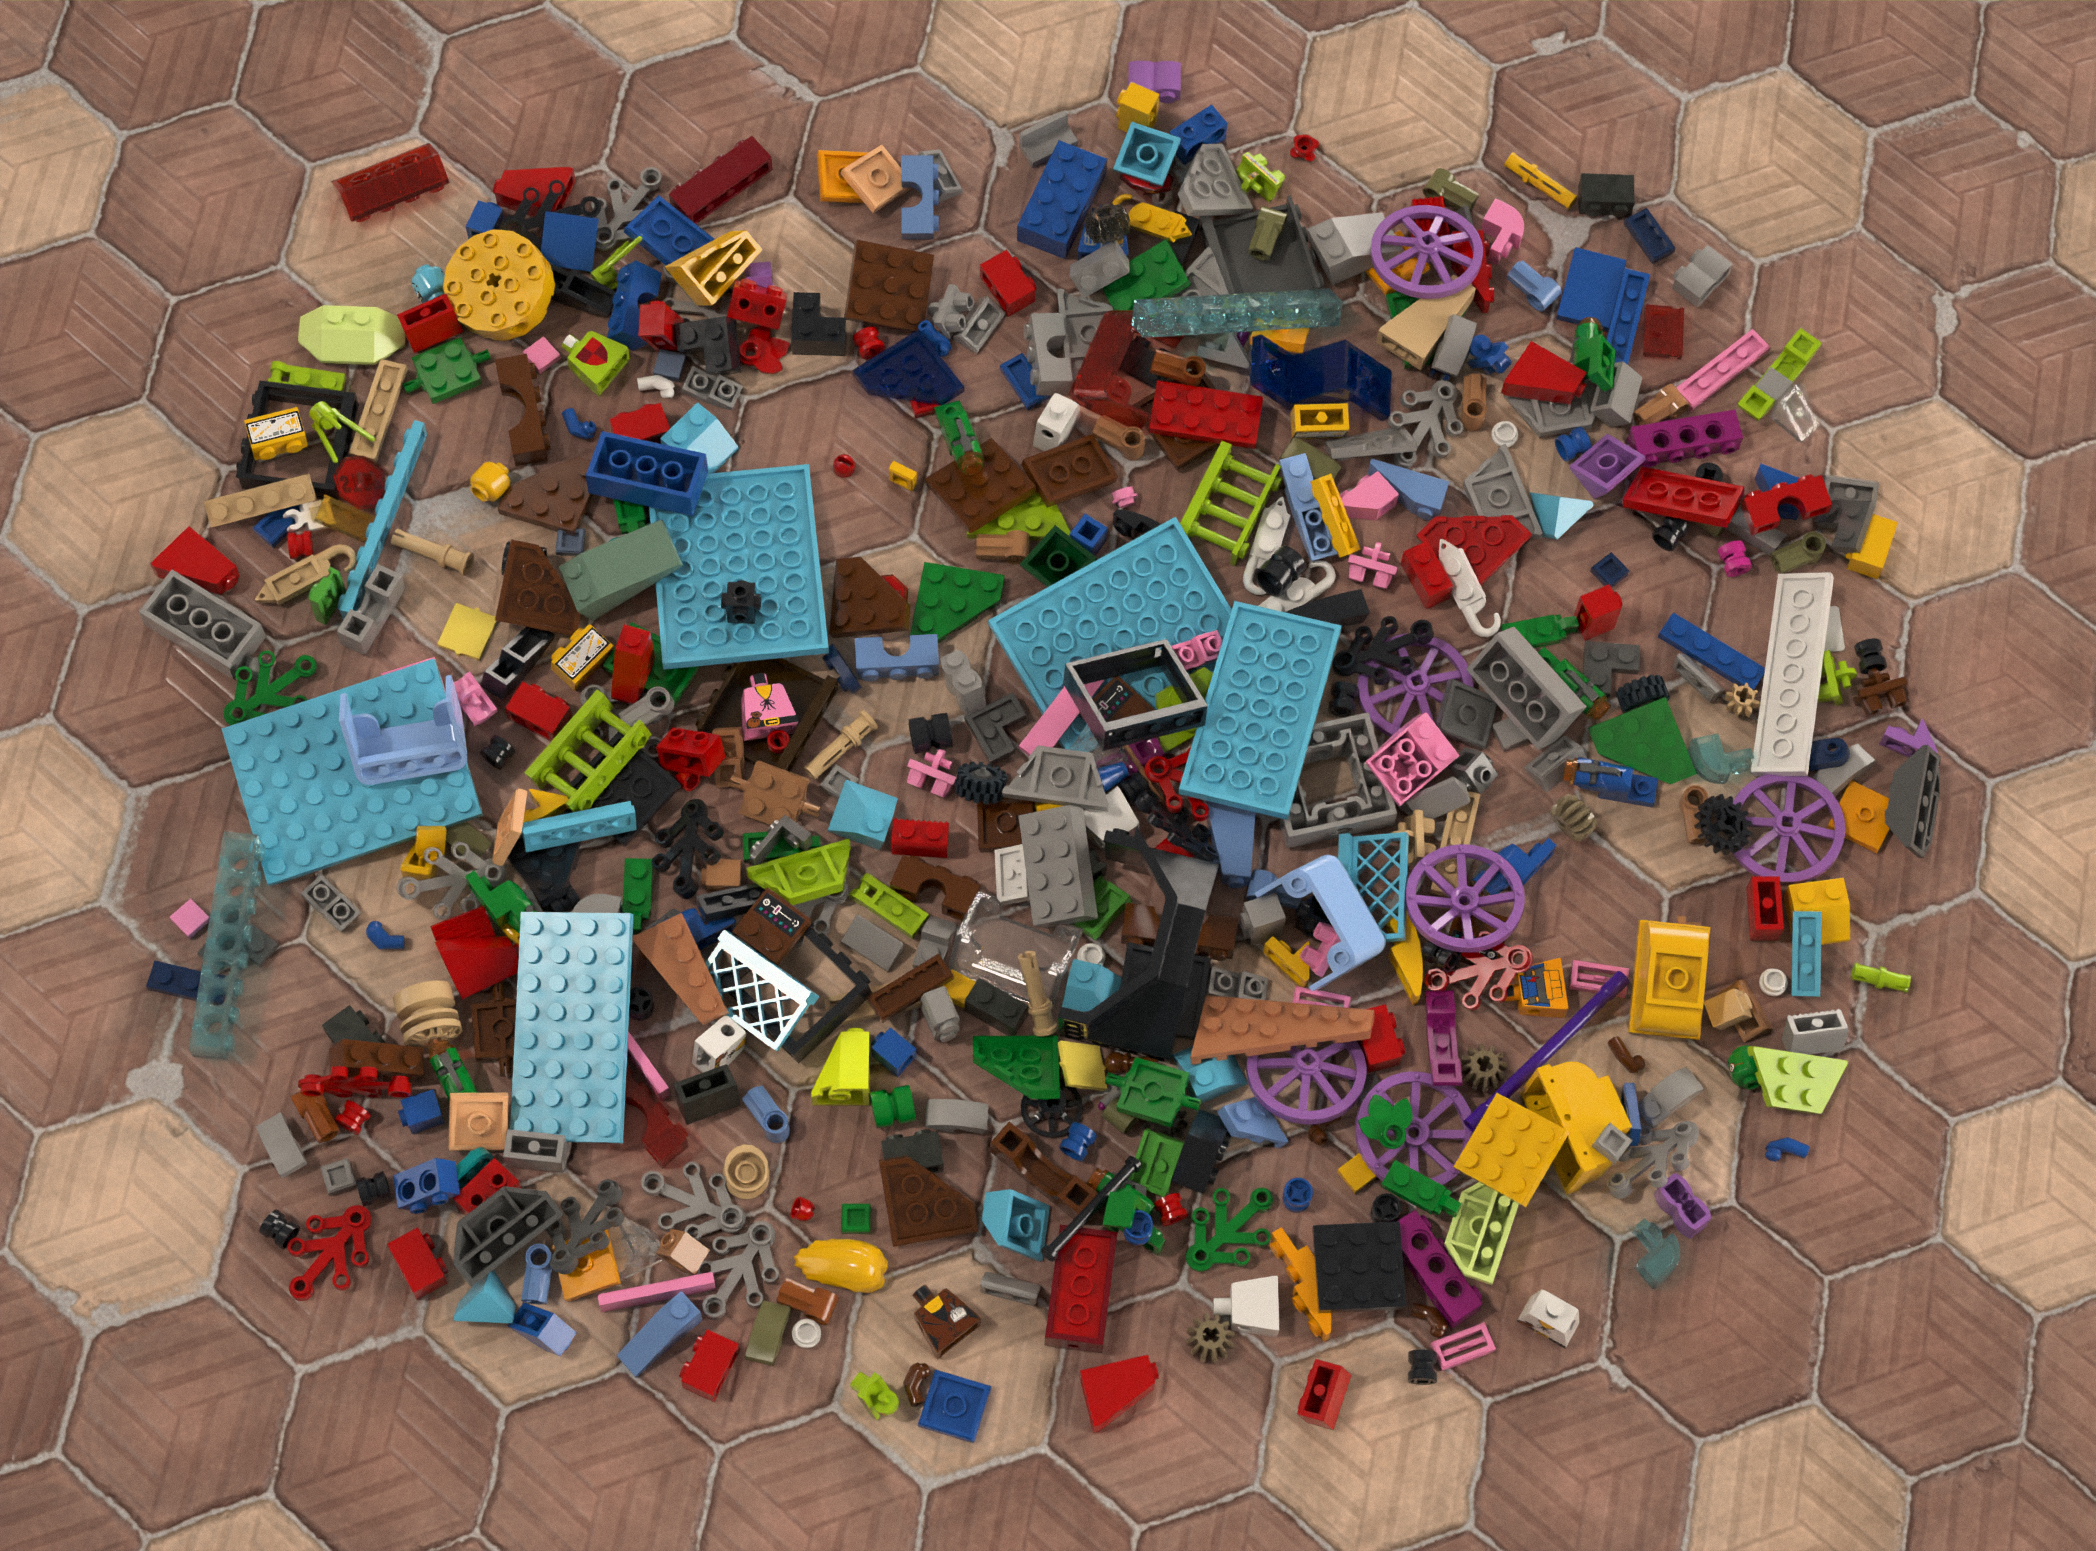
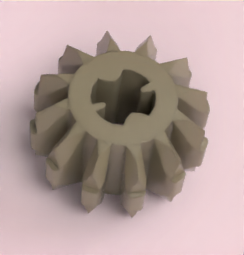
M1566 794L1564 797L1559 798L1555 802L1556 804L1551 807L1550 813L1553 821L1572 840L1580 842L1592 834V831L1596 828L1597 821L1594 818V814L1575 795Z
M1481 1043L1478 1046V1051L1470 1047L1467 1051L1468 1055H1462L1460 1061L1463 1064L1461 1066V1074H1465L1463 1082L1466 1084L1472 1081L1471 1089L1473 1091L1478 1088V1085L1482 1086L1484 1093L1488 1092L1489 1085L1496 1090L1500 1085L1499 1081H1505L1506 1074L1503 1071L1507 1070L1508 1064L1501 1062L1504 1057L1503 1053L1494 1054V1045L1487 1051L1484 1044ZM1482 1064L1487 1066L1485 1072L1479 1070Z
M1205 1313L1203 1322L1198 1318H1194V1327L1187 1328L1186 1333L1191 1337L1186 1339V1345L1194 1346L1190 1352L1192 1356L1201 1353L1200 1362L1204 1363L1206 1357L1210 1356L1211 1362L1217 1363V1354L1221 1358L1226 1359L1228 1356L1226 1349L1232 1350L1234 1347V1343L1230 1339L1235 1337V1332L1227 1330L1230 1326L1228 1320L1222 1324L1219 1323V1314H1216L1214 1321H1211L1209 1314ZM1206 1334H1207L1209 1337L1215 1335V1336H1216V1338H1215V1343H1214L1212 1340H1209V1341L1206 1342V1341H1205V1336H1206Z

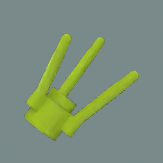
M638 236L631 243L626 241L602 265L590 273L592 279L612 290L616 289L618 281H615V278L618 274L613 266L641 242L642 237Z
M318 402L310 409L309 416L314 421L312 428L318 433L334 463H337L338 459L323 428L329 430L335 426L337 429H341L337 419L368 440L375 441L374 436L340 414L335 408L331 409L326 402Z

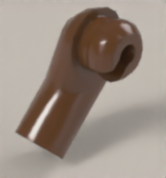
M1619 1036L1613 1037L1608 1041V1046L1615 1058L1629 1073H1638V1070L1645 1068L1642 1056L1636 1055L1632 1057Z
M1341 1116L1329 1122L1311 1124L1308 1131L1309 1140L1318 1146L1326 1143L1328 1137L1325 1133L1326 1127L1341 1120Z
M1413 1302L1410 1316L1427 1320L1431 1325L1430 1334L1438 1338L1443 1337L1445 1330L1448 1329V1322L1439 1309Z
M917 1362L910 1366L903 1381L911 1407L925 1402L919 1386L922 1380L930 1375V1368L926 1363L920 1364Z

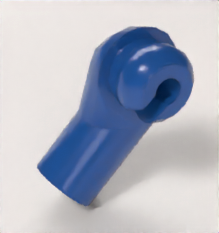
M929 320L922 321L918 326L920 332L931 346L935 348L934 351L938 356H947L951 350L950 340L938 332Z
M568 408L562 412L563 419L571 435L583 439H590L595 435L597 427L594 422H580L573 408Z
M372 921L368 924L366 928L367 938L378 949L405 948L404 935L389 936L379 921Z
M1789 1137L1771 1141L1765 1147L1767 1150L1765 1153L1766 1158L1775 1162L1781 1159V1153L1788 1152L1805 1158L1809 1152L1807 1144Z

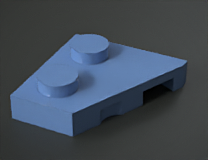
M1255 1097L1225 1105L1217 1111L1230 1135L1233 1137L1247 1138L1260 1144L1264 1140L1274 1142L1276 1148H1282L1288 1143L1273 1114L1265 1109Z

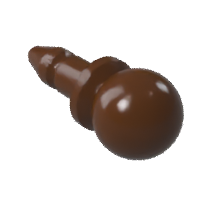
M1112 1052L1105 1059V1067L1112 1074H1121L1124 1071L1128 1073L1135 1057H1132L1130 1053L1123 1055L1120 1052ZM1138 1057V1058H1141V1059H1145V1060H1148V1061H1151V1062L1158 1063V1060H1157V1059H1154V1058H1150V1057H1143V1058H1142V1057Z

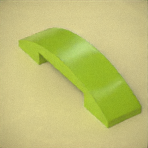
M1800 328L1785 345L1783 352L1769 369L1772 367L1794 382L1815 355L1822 342ZM1757 382L1755 386L1752 385L1738 402L1737 407L1759 421L1775 405V400L1757 388Z

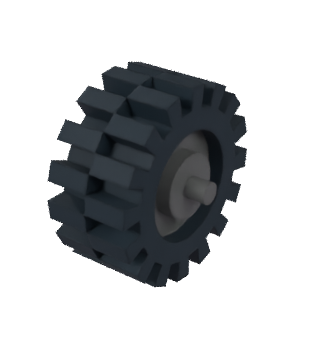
M1649 675L1647 678L1642 676L1639 680L1634 679L1631 680V683H1625L1624 687H1620L1616 691V697L1622 713L1665 696L1667 701L1670 699L1664 679L1660 675Z
M975 762L964 763L958 767L955 792L959 794V797H965L967 801L974 800V803L978 804L979 801L983 802V804H988L989 801L992 804L1002 801V798H1004L1002 791L1006 786L1008 777L1004 770H1001L998 766L993 767V764L990 763L984 765V762H979L978 764Z

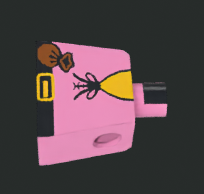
M765 673L752 675L750 677L752 687L744 689L741 699L743 740L766 738L774 730H783L787 734H793L797 728L798 718L784 686L780 683L768 685Z

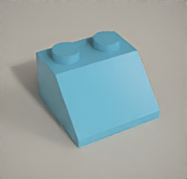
M698 402L660 438L663 445L705 453L707 456L708 474L715 473L739 449L720 421Z

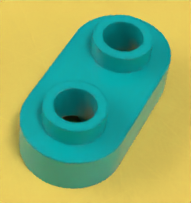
M479 1147L470 1151L456 1165L459 1191L494 1158L487 1149Z

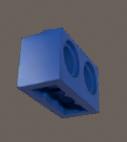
M1212 104L1170 131V135L1181 138L1175 155L1183 165L1193 160L1202 144H1218L1226 139L1228 123Z
M434 1158L393 1175L398 1209L410 1210L411 1214L424 1213L428 1211V1207L446 1204L450 1198L460 1195L455 1161Z

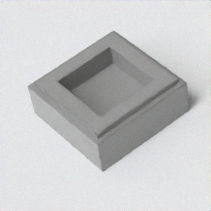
M1771 367L1756 387L1773 398L1776 405L1790 389L1793 382Z
M1510 718L1492 725L1491 729L1503 752L1529 740Z
M835 764L821 783L820 789L838 800L845 780L858 784L859 778Z
M1609 1123L1592 1144V1147L1615 1164L1633 1140Z
M348 1158L320 1167L329 1196L357 1187Z

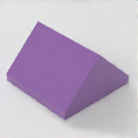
M1606 434L1569 467L1593 499H1596L1612 490L1642 464L1646 458L1643 454Z

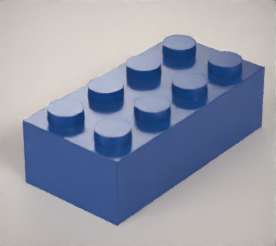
M1058 140L1017 225V241L1066 259L1106 176L1107 158Z
M602 431L586 473L588 493L693 516L708 474L707 456L705 453Z

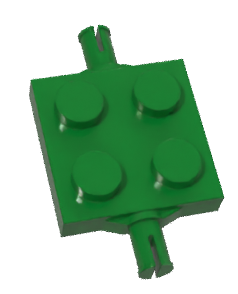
M460 337L411 357L417 371V378L402 384L407 394L422 388L428 394L432 404H435L481 385L482 380L477 371V365L491 360V356L487 349L472 355L466 349Z
M1135 1057L1132 1067L1125 1077L1110 1072L1106 1076L1105 1084L1121 1088V1096L1116 1106L1117 1112L1172 1127L1175 1116L1182 1106L1198 1111L1201 1105V1099L1185 1094V1089L1190 1079V1074L1186 1071Z

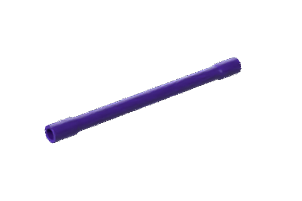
M1617 971L1563 1027L1490 1098L1480 1104L1464 1120L1465 1126L1471 1132H1474L1496 1093L1509 1099L1530 1079L1537 1068L1542 1067L1610 1000H1613L1630 983L1627 976Z

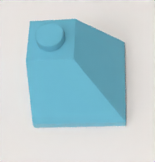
M1131 121L1113 171L1163 187L1181 138Z
M845 780L827 832L880 850L890 826L898 798Z
M1073 959L1062 1007L1082 1012L1092 1010L1119 990L1121 977L1101 965Z
M1193 1046L1172 1054L1177 1068L1189 1072L1190 1079L1186 1088L1191 1097L1201 1099V1104L1247 1085L1234 1055H1227V1060L1217 1061L1216 1057L1201 1059V1063L1191 1065L1190 1056Z
M1011 1189L986 1192L982 1221L998 1246L1038 1262L1043 1261L1041 1249L1045 1246L1050 1205Z

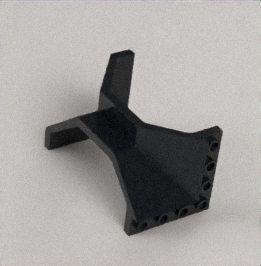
M1136 827L1134 837L1129 836L1130 833L1126 830L1114 828L1113 832L1106 830L1103 840L1105 842V859L1147 869L1163 892L1165 904L1148 968L1090 1011L1082 1012L1060 1007L1058 1015L1059 1034L1063 1038L1123 1053H1130L1139 1057H1150L1170 1064L1186 988L1211 892L1214 890L1219 864L1151 848L1146 843L1138 827Z

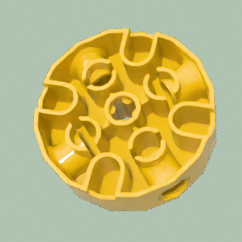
M493 229L472 236L457 248L446 266L443 289L444 294H447L458 321L468 330L484 338L507 341L527 334L541 323L547 313L546 309L550 304L551 296L554 295L555 281L550 263L530 240L513 231Z

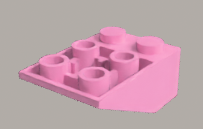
M1425 712L1413 717L1395 732L1365 763L1398 806H1401L1458 758L1459 754Z

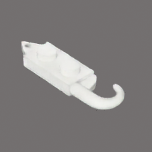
M1283 497L1279 498L1269 508H1264L1245 567L1243 584L1254 595L1267 594L1262 588L1254 585L1253 578L1256 570L1281 547L1291 515L1287 513Z
M1440 539L1438 560L1453 584L1451 593L1459 609L1462 610L1471 630L1480 637L1493 636L1501 625L1499 613H1494L1495 621L1492 627H1482L1476 614L1485 606L1486 595L1463 549H1458L1446 540Z
M1315 560L1309 563L1308 566L1309 568H1324L1326 577L1315 585L1311 580L1300 577L1292 583L1291 587L1282 596H1271L1258 606L1286 612L1310 603L1332 586L1336 578L1335 569L1327 561Z

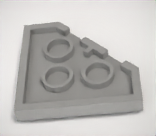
M1202 144L1197 150L1178 192L1187 215H1241L1249 213L1253 209L1246 192L1241 189L1242 184L1223 144Z

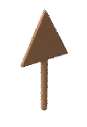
M1129 745L1123 746L1150 788L1158 795L1166 807V798L1157 783L1148 780L1143 766Z

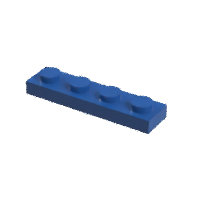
M1627 268L1623 272L1606 340L1616 350L1615 363L1623 361L1628 365L1650 274Z
M1674 612L1658 635V638L1738 686H1744L1745 683H1748V687L1754 691L1764 676L1765 668Z

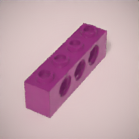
M1734 409L1633 426L1630 428L1627 440L1629 447L1643 454L1646 458L1639 466L1650 468L1663 462L1678 463L1686 458L1695 457L1703 459L1716 453L1724 455L1734 453L1736 450H1739L1743 435L1736 410ZM1706 434H1713L1717 439H1711ZM1681 438H1686L1691 443H1684L1681 441ZM1654 443H1662L1665 447H1657Z
M1414 1210L1398 1220L1400 1221L1403 1263L1433 1305L1445 1317L1450 1329L1452 1330L1479 1312L1483 1304L1480 1292L1474 1285L1470 1286L1457 1264L1452 1262L1447 1255L1449 1252L1444 1246L1442 1239H1436L1430 1231L1432 1226L1424 1215L1420 1216ZM1420 1239L1424 1241L1426 1248L1423 1250L1415 1249L1411 1241ZM1433 1262L1438 1263L1442 1266L1443 1272L1433 1273L1428 1265ZM1454 1286L1459 1290L1460 1295L1451 1297L1446 1293L1445 1288Z

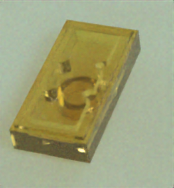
M324 495L314 521L364 543L367 540L366 531L370 522H374L375 516Z

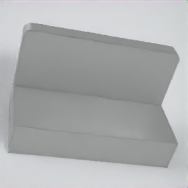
M1066 111L1058 113L1020 132L1019 148L1032 168L1050 159L1058 140L1076 147L1078 146V140L1068 126V114Z

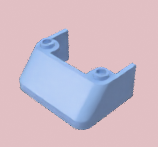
M452 675L446 676L445 699L440 700L433 707L434 720L380 729L378 721L374 716L370 714L353 715L346 693L340 694L339 723L356 778L361 783L374 785L455 771L466 765L467 747L462 712Z
M1323 855L1255 892L1257 898L1269 895L1281 887H1284L1286 892L1294 898H1302L1313 892L1341 941L1332 946L1327 953V962L1333 973L1310 985L1311 991L1321 989L1379 955L1385 948V936L1342 862L1336 856Z

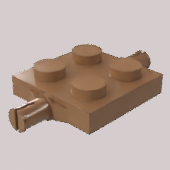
M759 760L756 761L752 775L748 780L734 775L730 778L729 786L744 791V800L739 814L771 825L775 820L780 821L784 815L796 822L802 812L817 818L821 810L820 806L806 802V790L810 779Z

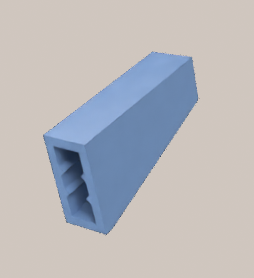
M1202 800L1209 808V817L1206 820L1208 829L1211 832L1212 846L1218 852L1220 860L1218 872L1221 884H1227L1230 888L1249 886L1256 812Z

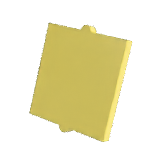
M456 603L437 646L453 651L457 656L464 655L480 661L497 623L495 616L481 612L479 608L472 609Z
M1068 1041L1058 1042L1061 1059L1059 1065L1063 1070L1065 1086L1099 1091L1108 1089L1107 1084H1105L1104 1070L1106 1067L1102 1062L1100 1046Z

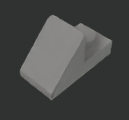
M1233 330L1229 333L1225 350L1221 349L1222 344L1206 341V345L1200 344L1196 356L1249 369L1251 366V361Z
M930 915L921 931V941L912 967L916 968L937 954L945 961L957 923Z

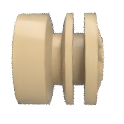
M440 980L421 982L402 989L393 997L397 1017L403 1021L400 1025V1030L404 1034L402 1038L405 1046L431 1048L447 1043L462 1033L463 1030L458 1020V1012L452 1009L456 1003L449 982Z

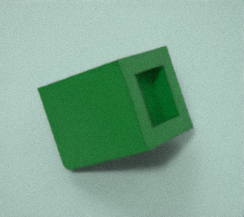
M1110 1192L1103 1225L1109 1231L1119 1232V1228L1130 1229L1135 1210L1145 1212L1146 1203L1137 1194Z

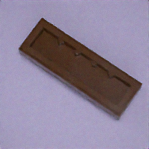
M937 954L868 996L867 1002L880 1021L884 1023L921 1000L924 993L940 988L952 981L954 976L940 955Z

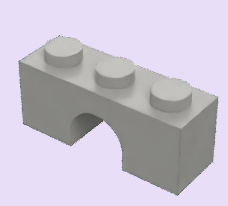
M1031 313L1028 324H1024L1023 330L1024 339L1029 342L1027 361L1032 362L1030 372L1031 385H1035L1036 396L1053 395L1054 393L1068 395L1073 382L1070 359L1057 358L1048 352L1050 350H1061L1066 336L1063 314Z
M377 564L364 586L365 597L357 611L350 609L337 630L341 645L364 656L406 589L402 575Z

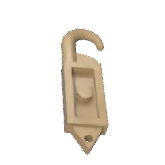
M338 544L314 556L312 554L265 579V585L256 596L255 601L256 603H277L279 606L308 591L314 584H319L323 576L328 578V569L331 567L329 560L340 554H345L350 559L349 565L344 569L348 573L357 563L356 552L347 545Z

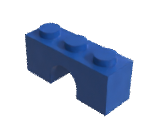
M634 261L620 269L617 275V291L612 300L614 304L612 316L608 321L609 331L607 338L627 346L632 351L647 345L638 336L640 310L637 302L643 304L658 296L661 272L638 261Z

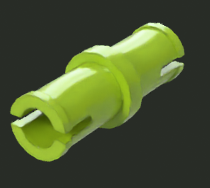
M1855 962L1851 971V980L1873 984L1878 989L1886 987L1907 993L1910 986V975L1887 971L1886 967L1880 966L1878 969Z

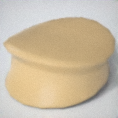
M743 1144L735 1147L727 1155L723 1175L725 1176L726 1188L737 1198L746 1200L754 1199L761 1195L767 1188L770 1179L768 1161L764 1153L755 1146Z

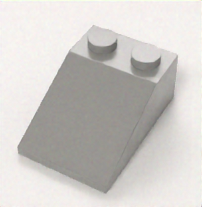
M1382 212L1331 218L1307 229L1311 249H1313L1332 285L1373 268L1371 243L1376 228L1385 219ZM1392 229L1386 234V235L1395 236V234H1394V232L1392 231ZM1381 244V254L1384 262L1404 252L1402 246Z

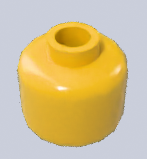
M484 462L470 478V490L473 495L483 502L498 500L510 486L508 469L499 462L496 464Z

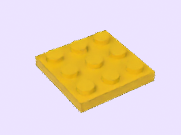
M1496 1093L1453 1167L1526 1207L1570 1132Z

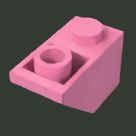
M1378 471L1371 476L1366 475L1360 479L1357 487L1353 490H1345L1340 494L1348 518L1375 521L1397 505L1399 496L1398 492Z

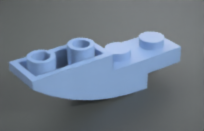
M1306 453L1279 460L1278 463L1281 466V473L1286 486V497L1310 561L1337 555L1338 553L1332 545V537L1328 526L1323 522L1319 503L1312 494L1310 481H1313V476Z

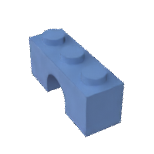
M901 155L902 188H914L922 195V200L918 205L914 207H901L902 239H934V231H939V215H933V205H939V189L933 190V180L939 179L938 164H933V155Z
M937 634L910 635V648L901 656H891L886 653L883 648L882 637L855 638L857 679H863L864 681H876L879 678L902 680L910 676L928 679L934 675H939Z

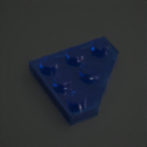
M919 329L852 370L853 376L868 395L944 405L965 392L964 385Z

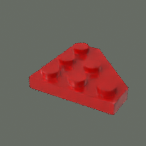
M1513 515L1449 518L1446 516H1435L1416 537L1422 543L1428 541L1438 559L1440 539L1446 540L1458 549L1462 548L1482 586L1532 537V534Z

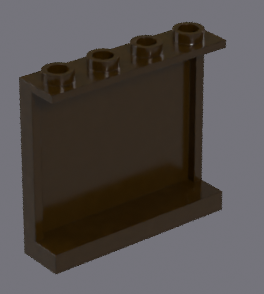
M782 658L736 662L733 667L728 666L722 677L723 684L719 690L715 689L710 696V706L706 712L702 711L697 718L695 724L697 731L713 734L712 731L715 728L742 727L741 699L743 691L746 688L752 687L750 681L752 675L765 673L768 685L780 683L784 686L798 718V724L795 732L788 734L790 741L783 753L779 755L773 753L768 748V737L743 740L744 760L753 765L759 760L791 772L836 695L838 679L830 675L823 679ZM778 738L775 739L774 742L777 747H781Z

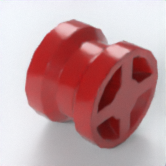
M866 327L853 336V342L856 346H859V355L862 359L874 358L885 349L883 341L878 339L879 332L876 327Z
M311 530L304 531L302 534L288 532L290 559H297L301 555L306 557L314 555Z
M347 1100L344 1104V1111L342 1114H338L334 1120L347 1131L359 1135L362 1130L361 1125L370 1119L371 1114L355 1102Z
M1180 1193L1164 1196L1153 1204L1155 1210L1160 1212L1162 1226L1173 1225L1188 1216L1187 1209L1181 1205L1182 1198Z

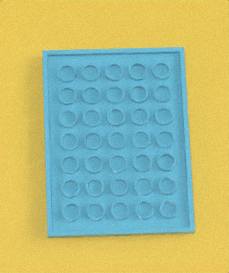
M809 464L707 474L693 516L649 507L651 524L659 520L664 521L683 564L682 567L656 582L663 670L829 653ZM747 581L756 584V594H761V610H756L755 624L727 622L726 609H721L722 592H727L728 582Z
M1174 517L991 618L987 623L1043 715L1064 688L1065 663L1167 639L1172 646L1218 630L1223 641L1232 609L1177 518ZM1216 661L1201 667H1205L1213 673ZM1160 666L1119 676L1155 710H1157L1155 706V693L1171 685ZM1201 667L1187 671V673L1191 674L1192 672L1198 670ZM1112 678L1105 679L1091 698L1093 699ZM1079 716L1075 718L1058 740L1062 749L1091 753L1100 748L1087 723Z
M434 658L222 728L266 881L270 887L415 839L417 826H445L448 828L484 816L468 763L463 768L455 771L374 785L361 783L356 778L339 723L340 694L346 693L353 715L370 714L374 716L378 721L380 729L434 720L433 707L440 700H444L446 695Z

